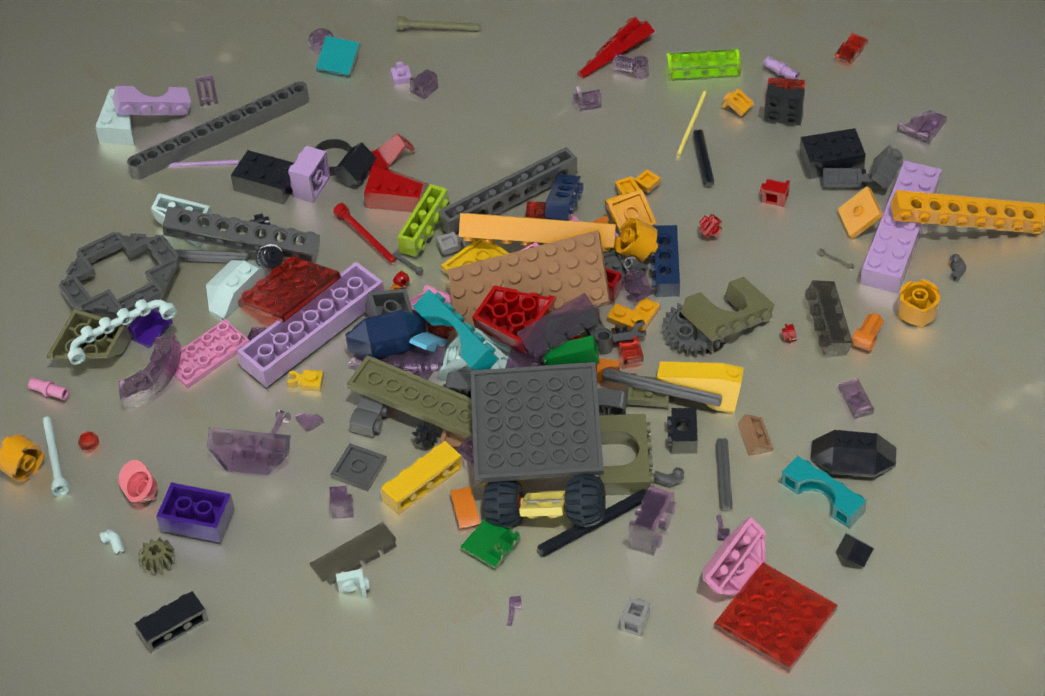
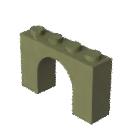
M741 277L729 282L724 296L739 311L723 310L715 306L701 292L686 297L681 313L711 341H715L769 321L775 304L745 277Z
M646 414L600 416L602 445L623 444L633 448L638 454L628 464L603 466L604 475H598V477L603 481L605 496L632 495L642 489H645L650 494V486L654 485V473H649V468H653V457L648 456V451H652L651 439H647V435H651L650 422H646Z

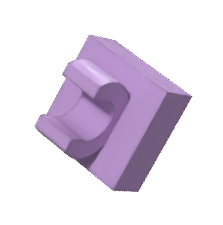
M398 62L395 68H391L394 85L412 82L408 65L403 66V62Z

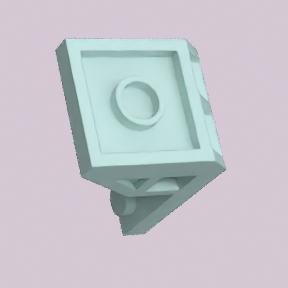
M475 328L476 330L473 333L478 332L486 339L483 342L484 344L488 342L496 349L494 354L499 360L490 369L525 367L528 356ZM459 335L446 348L437 375L443 381H446L447 374L451 371L470 373L473 370L461 358Z

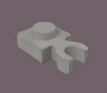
M455 232L436 237V242L443 256L461 250V245L468 246L473 242L463 241V237H459Z

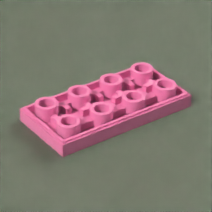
M224 319L162 363L188 389L237 355V350L250 340Z

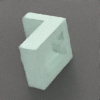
M362 569L336 574L339 593L361 589L362 598H367L366 590H369L370 587L368 577H363Z

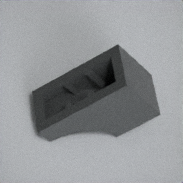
M889 145L874 158L871 178L884 189L891 184L895 173L902 166V153Z

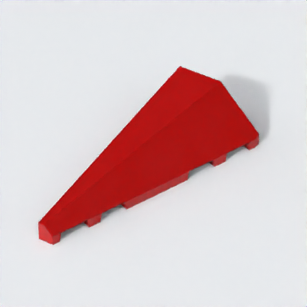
M637 17L629 18L626 21L627 24L623 28H619L618 32L595 53L596 56L586 63L587 65L577 73L582 78L586 77L654 33L655 30L647 20L640 22Z

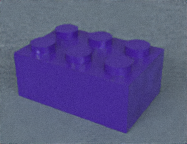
M171 482L156 518L160 531L221 543L235 508L232 496L229 493Z

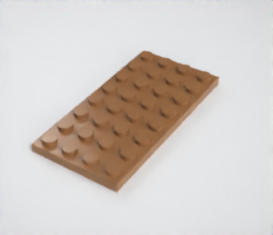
M598 230L448 269L452 306L456 309L454 313L459 312L466 319L464 323L467 321L474 328L472 316L494 285L517 289L518 292H534L547 297L549 295L556 296L549 320L611 305L601 236ZM455 329V335H456V337H457V336H458V332H457V330Z

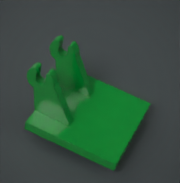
M484 519L460 548L496 569L521 540L518 531L513 533L512 528L508 530L504 527L495 526Z

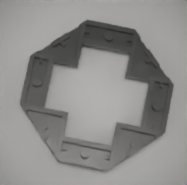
M112 232L78 249L76 253L77 258L74 262H71L66 271L67 276L65 280H61L59 288L73 309L87 313L117 315V312L122 308H127L129 312L136 309L135 303L141 299L146 300L147 303L162 299L181 260L179 254L163 235L146 237L145 234L131 233L130 236H124L121 232ZM121 248H124L130 257L148 249L160 264L144 272L150 282L149 284L119 299H116L110 289L91 298L80 283L96 274L90 263Z

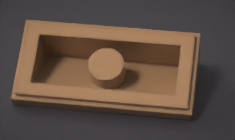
M745 414L738 422V427L748 455L772 452L774 449L762 417Z

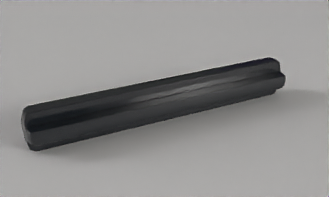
M701 129L694 130L693 137L704 186L712 187L714 186V177L704 133Z

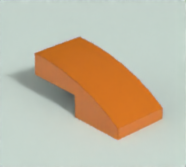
M471 486L451 490V499L459 529L479 526L480 519Z

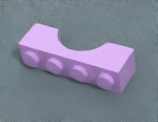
M116 86L112 98L117 115L187 116L191 106L187 87H169L165 95L151 97L140 93L134 86Z

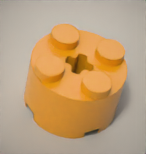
M630 218L620 228L622 233L615 240V250L627 258L635 257L639 262L643 263L650 253H655L658 248V243L656 242L658 230L639 219Z
M919 279V282H913V280L906 282L900 290L898 316L919 328H923L934 321L938 315L940 294L937 286L930 281Z
M22 434L5 437L0 449V471L18 482L28 481L30 478L27 476L32 472L36 473L43 463L44 453L41 452L43 448Z

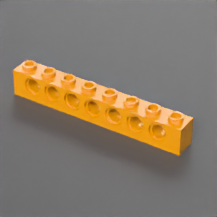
M896 190L891 200L893 221L1043 234L1045 231V204L903 190Z

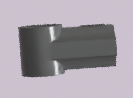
M599 318L598 325L584 328L588 336L594 335L599 354L606 355L612 352V331L605 328Z

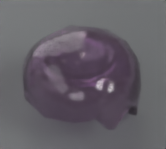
M323 28L313 31L308 39L310 49L315 53H321L326 36L334 37L333 33Z

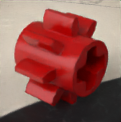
M710 214L709 217L704 215L699 221V225H701L699 230L708 238H711L712 235L717 237L723 229L720 226L722 221L713 214Z

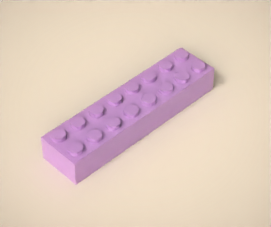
M904 160L862 267L860 284L899 294L925 224L893 221L891 200L896 190L936 194L940 184L942 169Z
M355 262L237 350L240 366L265 387H268L366 312L365 303L368 292L384 291L383 281Z

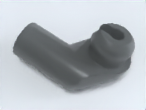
M953 254L950 257V262L954 271L950 278L952 281L958 282L967 267L959 254Z
M676 467L673 473L668 475L655 471L654 481L666 486H672L682 482L684 470Z

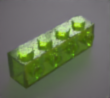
M739 49L667 53L668 80L685 81L741 77Z

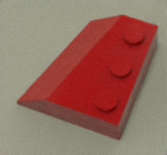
M372 165L364 190L366 208L413 212L429 187V183L380 165Z
M494 285L472 316L474 326L526 355L547 325L556 296L549 295L547 297L534 292H518L517 289Z

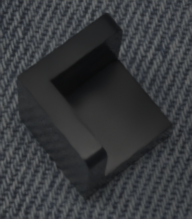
M846 533L836 552L864 568L874 548Z

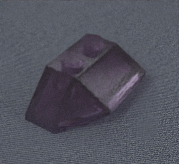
M209 427L207 449L226 471L269 475L289 457L291 435Z

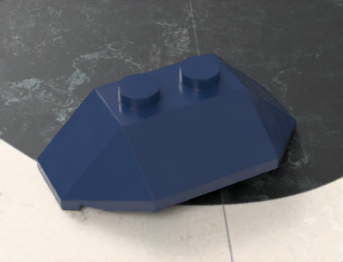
M406 310L364 318L351 331L345 334L348 352L363 357L368 355L377 359L411 351L416 345L409 343L412 337L426 332L425 321L421 315L418 316Z

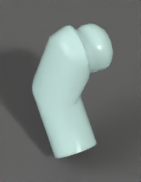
M110 529L100 533L102 543L105 544L110 541L114 554H120L125 551L118 533Z

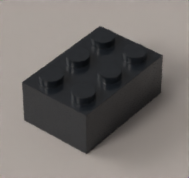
M856 128L800 138L799 153L809 179L823 177V168L864 169L866 154Z
M247 150L231 174L233 189L240 193L284 205L292 193L288 171L294 162Z

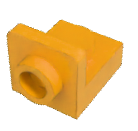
M738 88L734 93L730 91L723 98L725 102L721 107L724 109L729 105L738 115L742 116L754 102Z

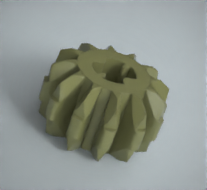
M160 537L157 541L150 539L149 544L143 543V548L139 549L138 560L140 565L143 566L146 572L151 571L153 575L157 571L163 574L165 568L171 569V563H175V550L168 540L163 541Z

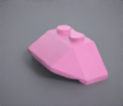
M749 517L726 537L703 568V580L718 595L741 596L745 593L765 565L766 531L752 517Z

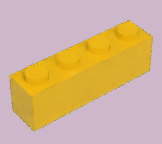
M446 441L435 446L428 454L418 458L414 464L407 469H403L399 475L391 481H387L381 487L382 500L400 515L462 469L461 455Z

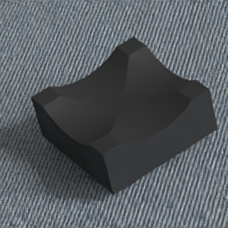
M768 84L765 96L764 121L801 126L805 89H783L774 84Z

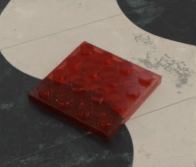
M290 257L280 267L273 269L267 277L259 280L250 290L243 292L242 297L238 300V306L284 323L342 277L337 270L303 259Z
M762 562L714 622V628L790 673L837 611L838 605Z

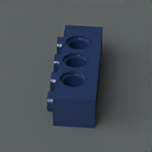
M558 174L546 199V219L568 221L570 215L574 214L577 203L580 201V196L583 194L584 183H581V176Z
M677 225L654 226L658 230L656 240L658 248L655 253H651V260H655V263H651V274H655V277H652V289H656V297H680Z

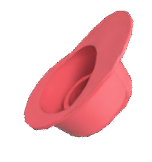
M138 460L126 463L119 474V485L127 498L134 503L154 501L158 485L149 470Z

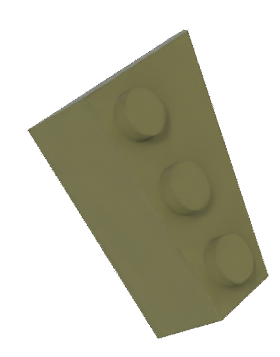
M73 309L46 358L69 359L70 345L74 339L81 336V329L85 326H91L92 329L99 327V321L104 317ZM121 324L115 327L113 332L109 334L103 333L97 336L93 342H85L78 348H82L86 358H111L124 352L132 336L127 326Z

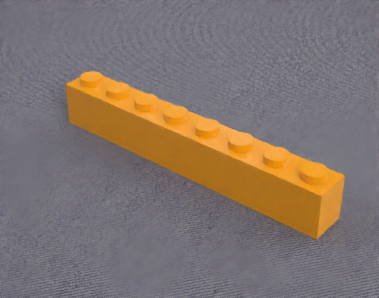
M460 213L459 237H463V241H475V238H483L482 242L494 243V239L502 240L503 244H513V241H521V245H531L533 242H539L540 245L598 230L601 236L603 251H610V248L615 246L616 224Z

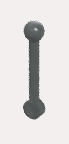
M396 251L393 253L396 260L399 259L416 270L417 274L423 273L422 267H417L403 258L400 252Z

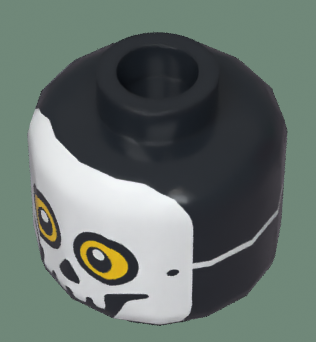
M274 244L262 246L255 255L257 265L268 271L278 268L284 259L283 251Z

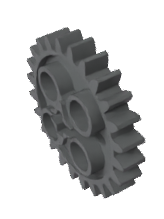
M677 303V309L671 307V312H666V318H663V337L667 338V344L672 343L673 349L679 347L680 353L686 350L687 355H689L691 351H694L695 356H697L698 351H701L705 355L706 349L713 352V346L719 348L720 343H724V338L711 341L697 327V340H694L693 324L681 313L683 306L680 303Z

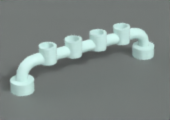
M141 299L135 303L136 309L129 312L127 308H122L117 312V318L110 320L109 317H104L99 321L100 326L92 329L91 326L83 327L80 331L81 336L74 339L70 345L68 353L70 362L73 365H77L86 359L82 348H78L81 344L85 342L91 343L97 336L103 333L109 334L114 331L115 327L121 324L128 325L134 318L140 315L146 316L152 309L157 307L160 308L159 313L164 320L172 319L177 314L175 306L163 300H153L147 303L146 300Z

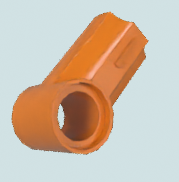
M879 314L867 315L860 329L857 328L851 339V345L869 352L872 351L877 335L884 325V320Z

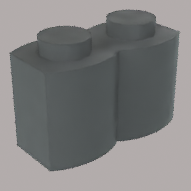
M362 395L357 408L350 418V431L374 438L376 433L381 431L382 420L385 416L389 415L391 407Z

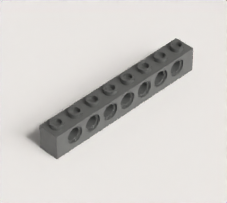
M565 147L439 210L440 227L447 234L455 232L457 235L459 234L460 213L497 215L552 187L558 174L575 175L578 173L577 157Z
M177 206L167 207L162 226L164 236L254 253L262 246L274 244L281 248L284 258L312 264L316 263L320 246V235L314 232H302L294 228L286 229L273 224L265 225L256 221H244L236 217H222L219 214H206L199 210H185Z

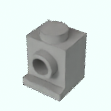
M629 597L620 618V630L642 637L644 627L650 615V603L642 599Z

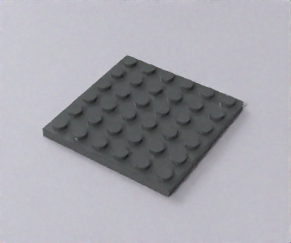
M595 362L470 371L475 483L574 477L581 474L604 475Z

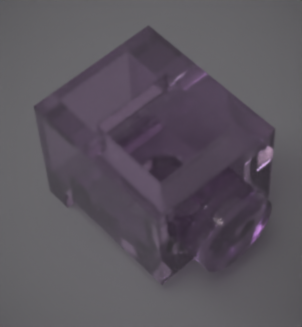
M428 69L418 74L416 78L411 77L409 79L411 93L423 100L439 88L437 74Z
M634 269L628 271L626 276L623 277L625 281L624 287L630 294L627 296L628 300L638 302L653 294L645 272Z
M347 486L330 487V508L333 519L354 517V502L352 494H348Z

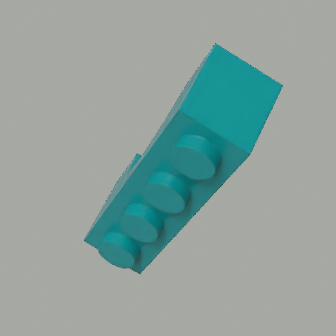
M797 456L782 471L781 484L797 495L813 491L827 496L834 506L832 518L850 529L865 514L867 500L863 496L854 493L843 483L831 478L825 471L819 470L808 460Z

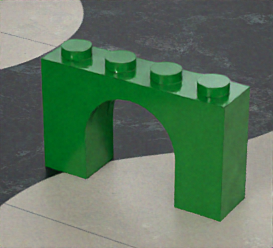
M596 308L548 320L545 326L546 330H543L546 341L543 343L546 353L543 356L545 366L590 362L600 363L599 349L594 335L570 341L563 340L571 332L598 325Z

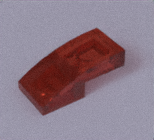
M637 336L633 337V339L617 341L624 365L644 362L643 352Z

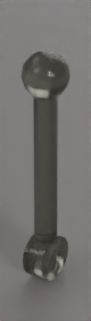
M822 248L817 251L820 257L825 256L846 266L848 270L854 269V264L851 262L847 263L826 253Z

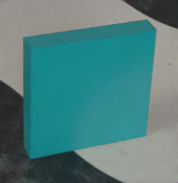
M326 36L316 69L350 77L360 43Z

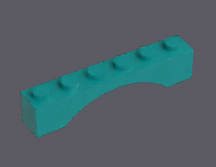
M428 289L413 305V308L433 326L444 325L457 330L461 341V358L473 370L490 369L499 360L494 354L496 349L488 342L484 344L483 342L486 339L478 332L474 334L473 332L476 329L467 321L464 323L466 319L459 312L454 313L456 309L449 302L444 303L446 299L439 292L434 294Z

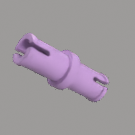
M768 56L764 61V67L776 72V75L783 76L793 83L800 76V72L788 67L784 62L781 63L773 59L771 56Z

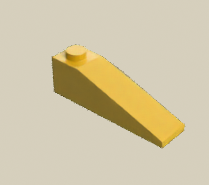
M660 361L656 380L722 395L721 405L718 407L708 404L707 407L734 414L744 368L726 363Z

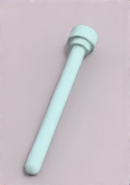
M46 416L43 418V424L54 476L51 489L55 496H63L69 492L68 482L62 478L51 418Z

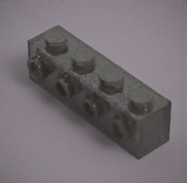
M812 280L809 288L805 291V298L810 306V315H812L814 320V329L817 331L819 346L822 348L823 355L846 356L853 341L835 282Z

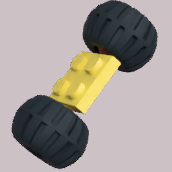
M581 474L572 477L567 482L566 491L527 492L524 498L522 486L517 480L488 482L483 495L484 515L488 523L509 529L519 525L525 516L530 519L539 516L557 518L563 515L566 509L567 517L571 523L577 526L591 527L600 523L605 516V488L603 481L599 477Z

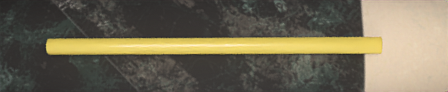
M706 91L702 92L677 151V157H680L707 95Z

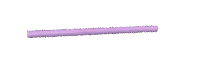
M239 160L177 162L170 164L168 167L238 164Z

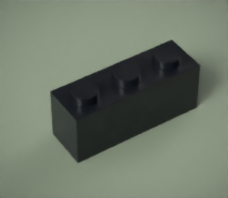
M191 591L181 595L170 604L160 607L159 610L142 617L134 624L139 637L151 654L209 620L204 606L195 593Z

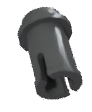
M635 257L626 258L623 264L628 272L633 271L641 276L647 273L642 268L648 270L647 264L639 262Z

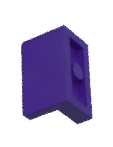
M159 307L154 308L148 315L136 317L128 326L132 336L131 340L151 348L173 324L172 319L164 320L159 313Z

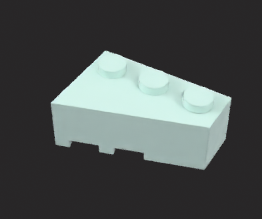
M110 89L95 126L99 143L135 145L132 115H117L112 100L115 89Z
M158 193L151 207L156 221L162 225L168 206H177L185 210H199L202 213L213 214L208 205ZM186 240L198 249H200L203 244L201 242Z

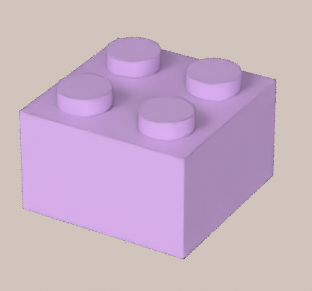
M305 146L303 151L298 154L295 163L290 166L288 174L295 198L314 203L329 181L330 172L326 151Z

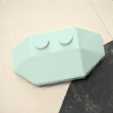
M231 260L206 284L209 313L221 320L227 319L275 272L274 269L265 270L258 266L256 261Z

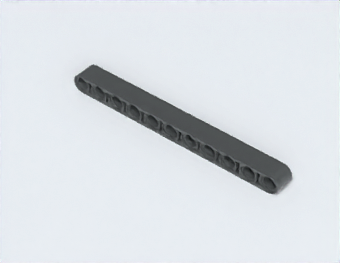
M298 81L129 157L127 164L131 177L136 180L143 179L167 168L172 163L185 160L306 105L309 102L306 83Z

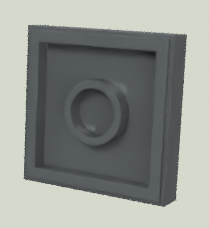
M349 443L331 472V479L369 491L385 465L387 456Z

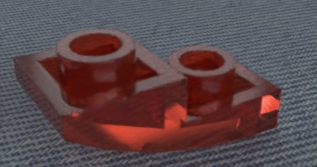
M851 33L846 43L843 42L835 54V58L850 64L853 63L867 46L868 39Z

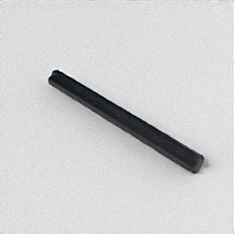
M642 489L606 508L605 516L600 523L591 527L575 525L537 546L538 552L542 557L552 553L648 501V493L645 489Z

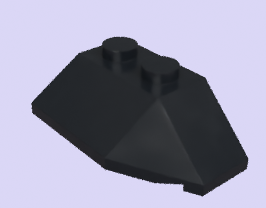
M833 430L812 440L811 460L831 474L876 477L896 467L897 448L877 433Z

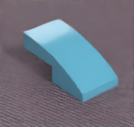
M429 332L420 333L409 341L411 344L435 352L437 345L446 347L448 342L447 339Z

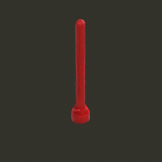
M339 203L334 207L333 214L338 219L347 221L389 263L393 264L396 262V258L350 215L349 208L344 203Z

